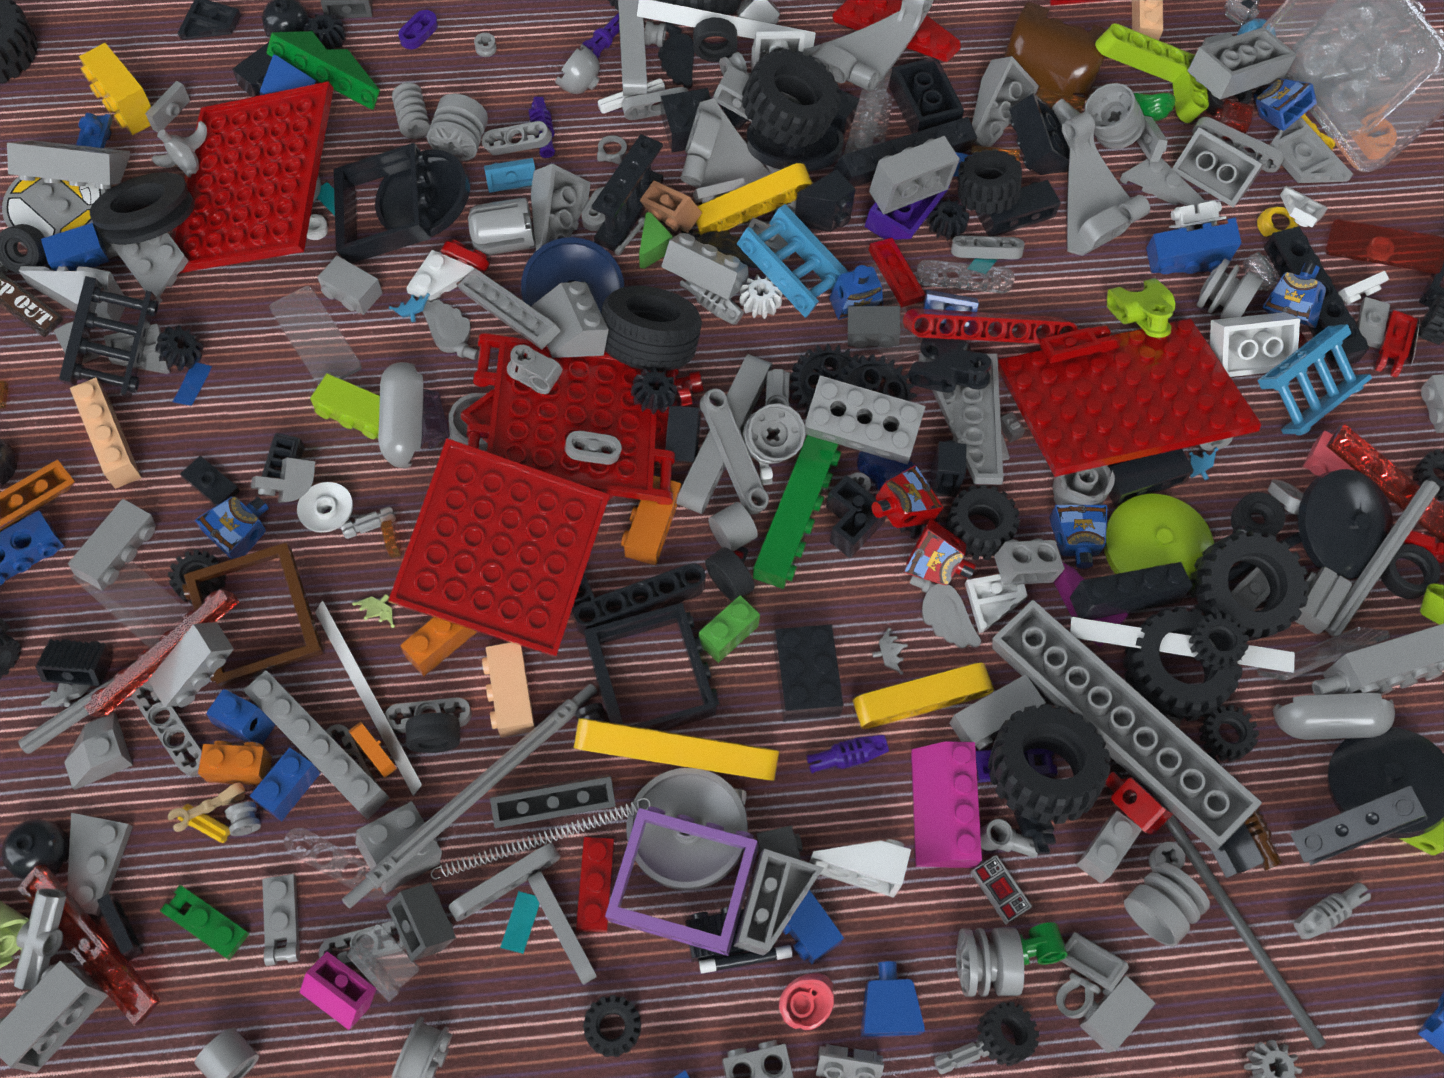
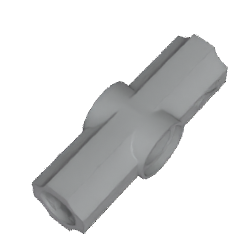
M47 888L37 890L30 919L22 926L17 935V946L22 948L13 981L15 987L22 990H32L41 981L42 974L48 969L50 958L61 947L63 933L58 930L66 900L65 892Z

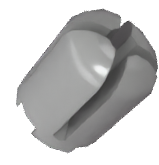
M510 199L472 207L468 215V226L474 249L481 251L487 256L535 247L527 199Z

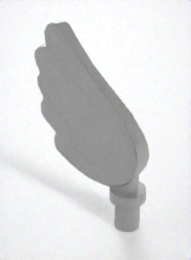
M434 300L432 303L427 301L422 312L437 347L446 353L457 352V356L461 358L467 357L477 360L479 351L470 348L466 344L471 331L469 319L462 317L459 309H453L449 304H443L440 300Z
M912 576L910 584L922 588V591L926 593L922 604V617L925 624L932 625L934 634L938 637H943L950 644L954 643L961 649L967 645L974 648L978 647L981 644V639L976 633L957 591L950 585L936 584L929 580Z

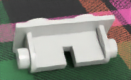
M1215 200L1198 203V213L1196 214L1194 205L1176 207L1175 210L1171 211V219L1175 220V225H1170L1169 228H1186L1187 231L1194 230V225L1202 223L1203 227V224L1210 222L1212 226L1217 225V220L1226 219V216H1219L1222 206L1220 202Z

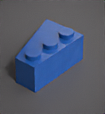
M1236 217L1228 219V224L1212 227L1210 222L1203 224V229L1187 232L1186 228L1153 234L1146 248L1151 273L1166 275L1179 272L1187 274L1212 272L1224 259L1231 261L1241 245Z

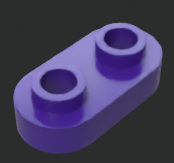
M429 10L417 12L399 30L400 44L406 49L420 47L436 31L438 27L436 15Z

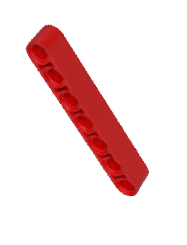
M915 308L907 311L903 317L904 327L909 332L922 338L1041 344L1042 338L1059 335L1063 327H1065L1063 333L1079 330L1074 323L1055 316ZM922 318L920 326L915 328L916 320ZM946 319V325L939 329L940 323ZM970 320L969 328L964 331V325ZM994 322V328L988 332L989 325ZM1018 323L1017 330L1012 333L1013 327ZM1042 325L1041 331L1036 334L1037 328Z

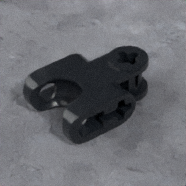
M923 338L920 344L921 352L924 357L933 361H916L911 365L908 372L910 374L908 378L910 383L915 384L917 387L944 393L953 392L957 385L980 390L987 387L990 383L991 375L989 370L991 369V359L987 354L972 352L970 345L964 340Z

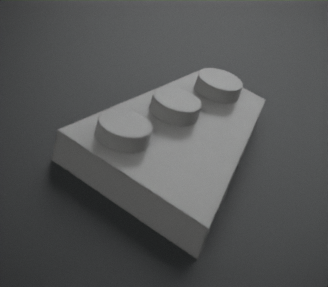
M71 813L66 909L84 914L100 915L101 908L97 900L110 892L133 826Z

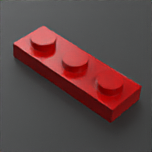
M889 238L871 243L868 250L901 308L924 301L926 294L894 239Z
M584 837L576 924L577 931L608 932V920L605 915L610 902L614 839Z

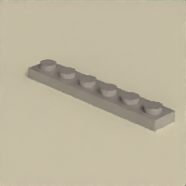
M476 268L457 285L465 295L541 350L560 332L555 323Z

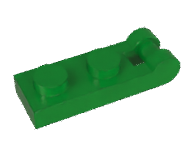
M179 885L174 891L176 895L169 904L165 903L159 911L223 957L230 960L250 933L182 885ZM187 901L192 906L185 915H182L178 911Z

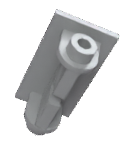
M826 1044L825 1047L819 1046L816 1076L826 1078H881L884 1068L883 1056L877 1055L876 1051L854 1049L853 1058L848 1057V1048L830 1044Z

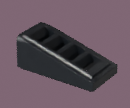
M275 433L262 477H281V471L275 469V467L282 468L280 456L301 459L305 449L301 439Z

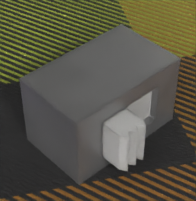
M1013 412L1000 417L1001 431L1010 443L1023 436L1025 429Z

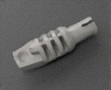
M681 280L680 286L696 296L697 302L715 316L734 325L743 316L744 311L731 298L727 300L693 282Z
M1358 882L1343 893L1330 894L1327 898L1308 908L1293 922L1301 939H1310L1318 936L1348 919L1354 908L1370 900V893L1362 895V893L1368 890L1367 887Z

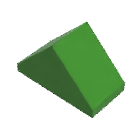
M646 212L639 252V263L642 269L663 258L669 241L673 238L668 230L649 212Z

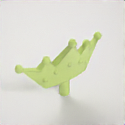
M385 594L381 600L371 596L352 603L353 606L362 605L359 608L360 611L367 609L364 620L380 616L379 622L388 620L391 628L395 627L393 624L392 608L385 604L389 599L388 595Z

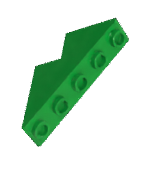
M313 31L271 33L266 52L269 56L273 57L275 54L320 83L329 81L335 91L374 110L380 89L348 49L327 50Z

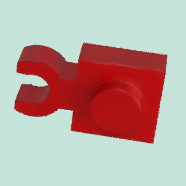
M1421 531L1410 532L1403 544H1415L1424 547L1433 554L1438 563L1444 562V543H1435L1436 538L1425 535Z

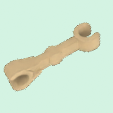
M235 783L221 792L218 797L207 799L190 810L186 811L182 808L173 809L168 814V820L182 817L184 820L181 823L175 824L173 829L176 832L183 831L188 827L190 819L203 813H209L220 805L225 806L243 800L245 798V789L241 783Z

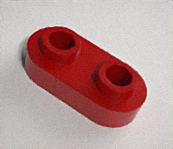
M456 240L451 242L445 241L440 250L443 255L472 266L485 274L490 265L487 261L488 257L478 250L472 252Z

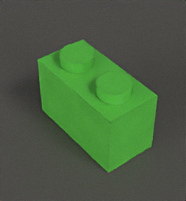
M738 596L699 632L702 648L719 663L759 626L760 614L742 596Z

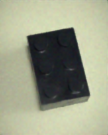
M932 57L893 67L889 88L911 133L939 126L963 117L964 108L938 59Z
M832 624L775 629L773 645L783 722L840 717L844 705Z

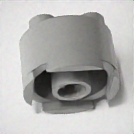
M1106 465L1055 477L1053 482L1055 503L1057 505H1102L1114 485L1115 476L1113 470L1111 472L1110 468Z

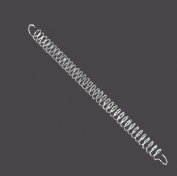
M641 798V799H638V800H637V807H638V809H639L638 801H640V800H647L648 803H649V806H650V801H649L648 799H646V798ZM631 802L632 812H633V814H632L631 811H630V809H629V807H628V805L626 804V809H627V815H626L625 812H624V810H623V807L620 806V808H621V814H622V818H621V816H620V814H619L617 808L615 807V812H616V819H615V817H614V815H613V813H612V811H611V809H610L609 811H610L611 821L609 820V818H608V816H607V814H606V811H604L605 822L603 821L602 816H601V814L599 813L600 825H599V823H598V821H597L595 815L593 814L594 825H595V826H593V824H592V822H591V820H590V818H589V816H588L589 828L587 827L584 818H582L584 831H585V826H586V828H587L588 830H590V828H591L590 823H591V825H592L593 828L596 827V823L598 824V826H601V820H602V822L606 825V824H607V819H608V821H609L610 823H612V817L614 818L615 821H617V820H618V816L620 817V819H623V813H624V815L628 818V816H629L628 810H629V812H630V814H631L632 816L634 815V810L636 811V813H637V810H636V808H635L633 802ZM577 820V825H578V832H577V830H576V828H575L573 822H571V824H572V829H573V834H572L571 831H570V829H569V827H568V824L566 823V828H567V835H566L565 832H564V830H563V827H562V825H561V826H560V827H561V832H562V838H561V836H560L559 833H558L557 828L555 827L556 839H555V837H554V835H553V833H552V831H551V829H550L551 841L549 840V838H548V836H547V834H546V831L544 830L546 842L543 841V839H542V837H541V834L539 833L540 845H539V843L537 842L535 835L533 834L534 842H535V847H536V843H537L538 846H541L542 842L546 845L547 839H548V841L551 843V842H552V837H553V839H554L555 841H557V840H558V836L560 837V839H563V833H564V835H565L566 837H568V836H569V832H570L571 835H574V830H575L576 833L579 834L580 829H581L582 831H583V829L581 828L580 823H579V821ZM528 836L529 848L527 847V845H526V843H525V841H524V838H522V840H523V845H524V850H522V848H521V846H520L518 840H517L518 852L516 851L513 842H511V843H512V848H513V854L510 852L507 843H506L507 855L505 854V852H504V850H503V848H502V845H501L500 847H501V851H502V858H503V854H504L506 857L509 856V853H510L511 855H514V850H515L516 853L519 854L520 849H521V851H523V852L525 851V847H526L528 850H530L531 846H532L533 848H535V847L533 846V844L531 843V840H530L529 836ZM496 847V859L494 858L491 849H489L491 854V861L488 859L486 851L484 850L486 862L484 863L479 852L478 854L480 857V865L478 864L474 854L473 857L475 861V866L472 865L469 856V868L466 866L464 858H462L464 870L461 869L459 861L457 860L458 872L455 870L453 862L451 861L453 867V874L454 871L456 873H459L460 870L464 872L465 867L469 870L471 866L475 868L476 864L478 866H481L482 862L483 864H486L487 860L491 863L492 857L495 861H497L498 856L500 859L502 858L500 857ZM446 863L447 876L445 875V873H444V871H443V869H442V865H440L439 867L434 868V869L432 870V872H431V877H432L433 879H439V878H440V877L434 878V877L432 876L433 871H434L435 869H437V868H441V871H442V873L444 874L445 877H448L449 873H450L451 875H453V874L450 872L447 863Z

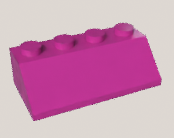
M945 741L912 749L915 867L976 868L982 861L975 742Z

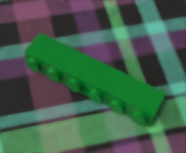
M807 435L754 566L753 579L781 589L785 588L787 580L793 581L797 566L794 565L796 557L802 558L806 547V542H803L805 534L810 535L816 520L812 518L814 511H820L824 501V496L821 495L823 488H829L833 474L829 472L832 466L837 467L842 454L841 451H838L839 444Z

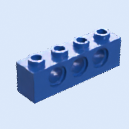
M39 510L0 532V560L4 558L0 562V586L9 578L27 571L35 563L53 556L58 550L65 547L51 523Z

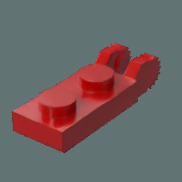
M1396 310L1389 314L1384 340L1378 352L1380 355L1376 361V371L1381 372L1385 368L1389 357L1395 360L1390 376L1398 377L1404 361L1408 357L1418 318Z
M1102 325L1101 327H1088L1042 338L1040 347L1050 363L1099 351L1104 353L1113 350L1117 346L1118 341L1115 337L1110 336L1111 330L1108 326Z

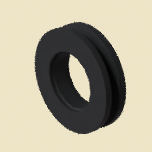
M169 172L151 173L129 179L107 190L92 204L90 217L97 226V230L104 241L117 245L135 244L159 237L179 226L191 215L195 202L188 191L185 180L180 175ZM150 205V206L145 207V208H143V209H141V210L135 211V210H137V209H139V208H142V207H144V206Z

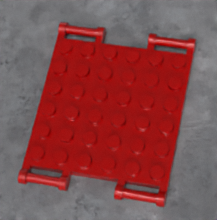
M488 333L479 335L478 346L480 351L477 372L474 373L473 383L479 387H486L488 385L495 387L490 426L469 424L466 432L468 446L479 449L480 439L488 438L487 452L607 493L610 496L655 501L661 505L673 503L671 471L672 464L675 463V453L670 450L655 448L657 412L654 415L650 409L642 412V405H634V397L630 393L636 375H640L643 369L621 363L605 351L604 356L552 358L547 345L541 350L527 339ZM515 346H529L538 353L554 359L560 364L562 373L548 394H540L531 387L509 376L507 366L511 361L510 354ZM493 347L499 348L496 373L488 372L490 351ZM679 368L666 371V377H674L673 385L676 384V375L679 373ZM676 400L674 401V404L672 406H677ZM669 407L664 413H669ZM574 431L611 435L619 440L622 449L619 459L613 464L606 465L579 461L570 458L566 454V439ZM574 447L578 450H583L581 447ZM602 451L604 454H610L608 451ZM654 461L661 464L660 489L653 488Z

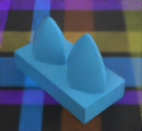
M533 158L504 163L495 162L492 165L484 166L489 193L532 186L535 171Z

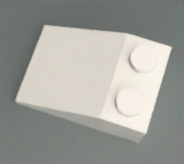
M805 31L756 32L752 46L751 71L756 62L763 55L769 54V52L776 50L781 52L783 49H790L791 52L796 50L803 52Z
M887 839L886 842L880 840L813 851L809 863L824 867L820 873L822 876L894 898L903 884L911 849L904 848V844L900 841Z

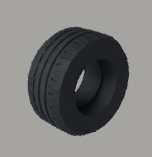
M629 286L615 290L604 300L601 315L609 329L605 352L612 358L631 367L650 371L654 367L657 371L675 370L685 366L694 358L702 320L696 307L687 299L673 292L655 287Z

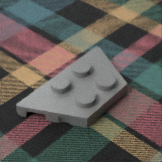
M1301 117L1285 131L1279 130L1270 145L1284 154V161L1281 165L1297 183L1347 182L1353 175Z
M168 233L135 244H111L144 291H152L159 304L162 301L160 296L167 286L172 287L178 273L188 263V259Z

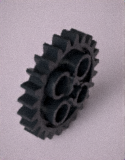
M827 344L824 351L817 345L814 352L808 349L805 356L801 355L799 357L798 363H795L792 368L793 372L790 375V380L793 382L790 384L789 390L795 391L791 397L792 400H800L796 408L804 407L806 409L803 416L806 417L808 415L816 390L809 383L817 385L820 376L835 380L839 374H842L841 369L845 365L849 366L848 364L853 359L858 360V354L850 357L849 348L842 353L840 345H837L836 349L832 350L830 344ZM825 365L832 367L834 371L827 370ZM864 375L865 380L873 384L872 380H867L869 377ZM832 410V411H831V413H832L834 416H837V417H839V416H841V415L843 414V413H842V410H841V411H835V410Z
M871 354L868 359L862 355L858 362L853 359L848 364L849 366L845 365L841 369L842 374L835 378V380L872 391L879 388L881 379L884 378L885 381L879 389V393L891 396L887 391V388L894 391L895 397L911 402L917 397V394L910 393L915 384H907L906 382L910 374L902 376L903 366L895 369V360L892 359L887 364L883 355L878 361H876L874 354ZM864 375L870 377L873 384L868 383ZM861 416L857 419L858 422L861 424H868L871 422V420L865 416ZM893 424L883 426L888 432L897 430Z

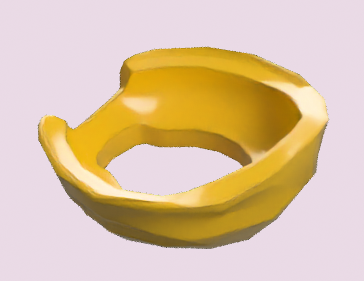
M1275 206L1268 208L1257 219V226L1264 237L1282 231L1273 227L1271 217L1275 213L1289 218L1290 224L1286 229L1298 227V224L1294 221L1295 218L1291 217L1284 207Z

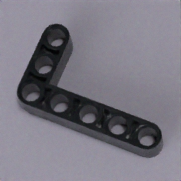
M687 564L595 598L584 573L578 591H582L585 594L575 598L571 610L575 626L584 635V630L672 606L697 597L705 589V570L699 564ZM690 577H696L700 581L692 584L686 580ZM668 586L673 588V591L663 593L660 589ZM637 596H644L647 598V600L642 603L634 601V599ZM613 605L621 607L618 612L614 613L607 610ZM585 615H592L593 617H595L590 622H583L581 620V618Z

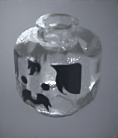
M1228 0L1224 6L1226 9L1225 16L1242 26L1258 16L1261 11L1257 8L1260 1Z

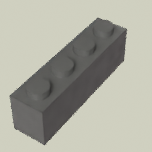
M610 774L491 794L490 796L494 828L616 807Z

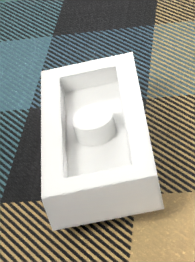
M1383 271L1344 288L1338 294L1343 298V302L1345 301L1346 305H1349L1361 299L1360 294L1362 293L1369 296L1381 290L1380 285L1388 281L1389 278L1386 272Z

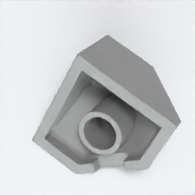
M744 0L738 7L737 17L776 25L779 21L778 16L780 12L771 0Z
M115 712L85 724L64 763L74 790L133 766Z

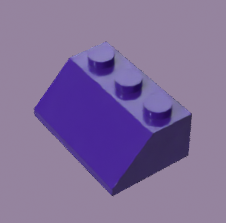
M948 190L886 214L882 213L875 202L869 211L864 227L884 240L889 238L911 239Z

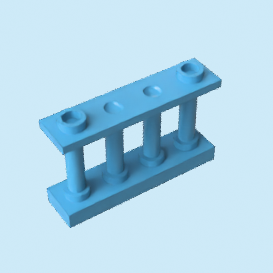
M784 204L778 208L769 222L771 225L769 228L758 235L750 227L746 228L737 245L806 318L819 301L816 298L828 289L833 290L838 276L847 273L848 270L790 208ZM779 233L788 245L774 253L764 242ZM796 252L805 263L791 272L782 260ZM813 270L821 278L822 282L808 290L799 279Z
M1348 324L1326 327L1257 380L1261 389L1278 390L1292 421L1281 429L1283 434L1303 435L1309 432L1312 425L1350 395L1361 391L1364 388L1363 385L1372 379L1371 374H1354L1341 346L1343 344L1342 340L1351 334ZM1329 350L1332 351L1345 379L1337 386L1324 360L1325 354ZM1313 363L1327 391V394L1321 399H1318L1306 373L1307 367ZM1294 377L1297 378L1310 406L1303 413L1300 412L1288 387L1289 381Z

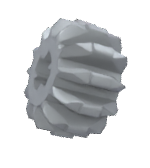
M1275 1040L1267 1041L1266 1045L1262 1042L1256 1043L1254 1046L1255 1051L1251 1050L1246 1054L1252 1063L1245 1064L1243 1067L1247 1071H1252L1253 1075L1249 1078H1297L1294 1074L1302 1073L1303 1070L1298 1066H1294L1293 1062L1298 1059V1055L1288 1056L1289 1045L1282 1044L1278 1047ZM1269 1064H1271V1067H1276V1073L1275 1071H1270Z

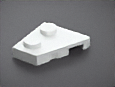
M1287 186L1284 187L1280 194L1289 215L1295 218L1294 221L1303 227H1313L1328 209L1326 206Z
M431 250L406 287L407 292L418 298L419 296L424 298L429 293L430 296L427 301L431 303L444 292H449L456 288V283L464 279L475 268Z
M1000 574L969 579L965 582L979 633L991 627L1021 604L1028 596L1024 584L1003 585Z

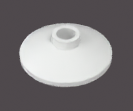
M333 482L313 485L299 499L297 505V514L301 523L314 532H330L338 529L349 519L353 510V500L348 490L342 485ZM332 509L330 512L323 514L325 510Z

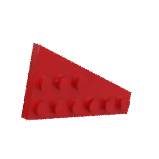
M847 0L832 14L833 22L858 31L900 11L902 0ZM926 15L906 48L948 62L961 49L959 39Z

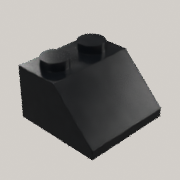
M836 169L797 193L795 215L808 229L832 232L838 227H844L851 219L856 189Z

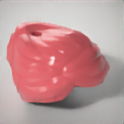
M818 972L802 975L789 983L783 990L779 1001V1010L784 1022L794 1029L801 1028L803 1030H812L823 1024L830 1016L834 1006L833 983L826 975Z

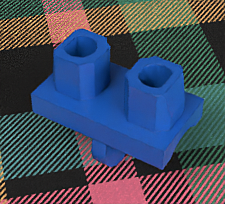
M86 113L85 117L80 118L78 126L81 130L76 145L104 148L106 141L110 139L111 135L110 128L113 121L111 114L98 116Z

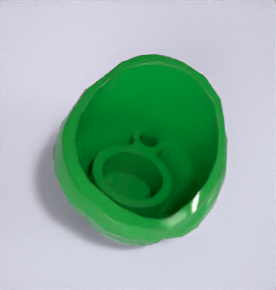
M1134 93L1144 116L1152 117L1154 121L1166 118L1175 106L1176 98L1170 93L1152 95Z

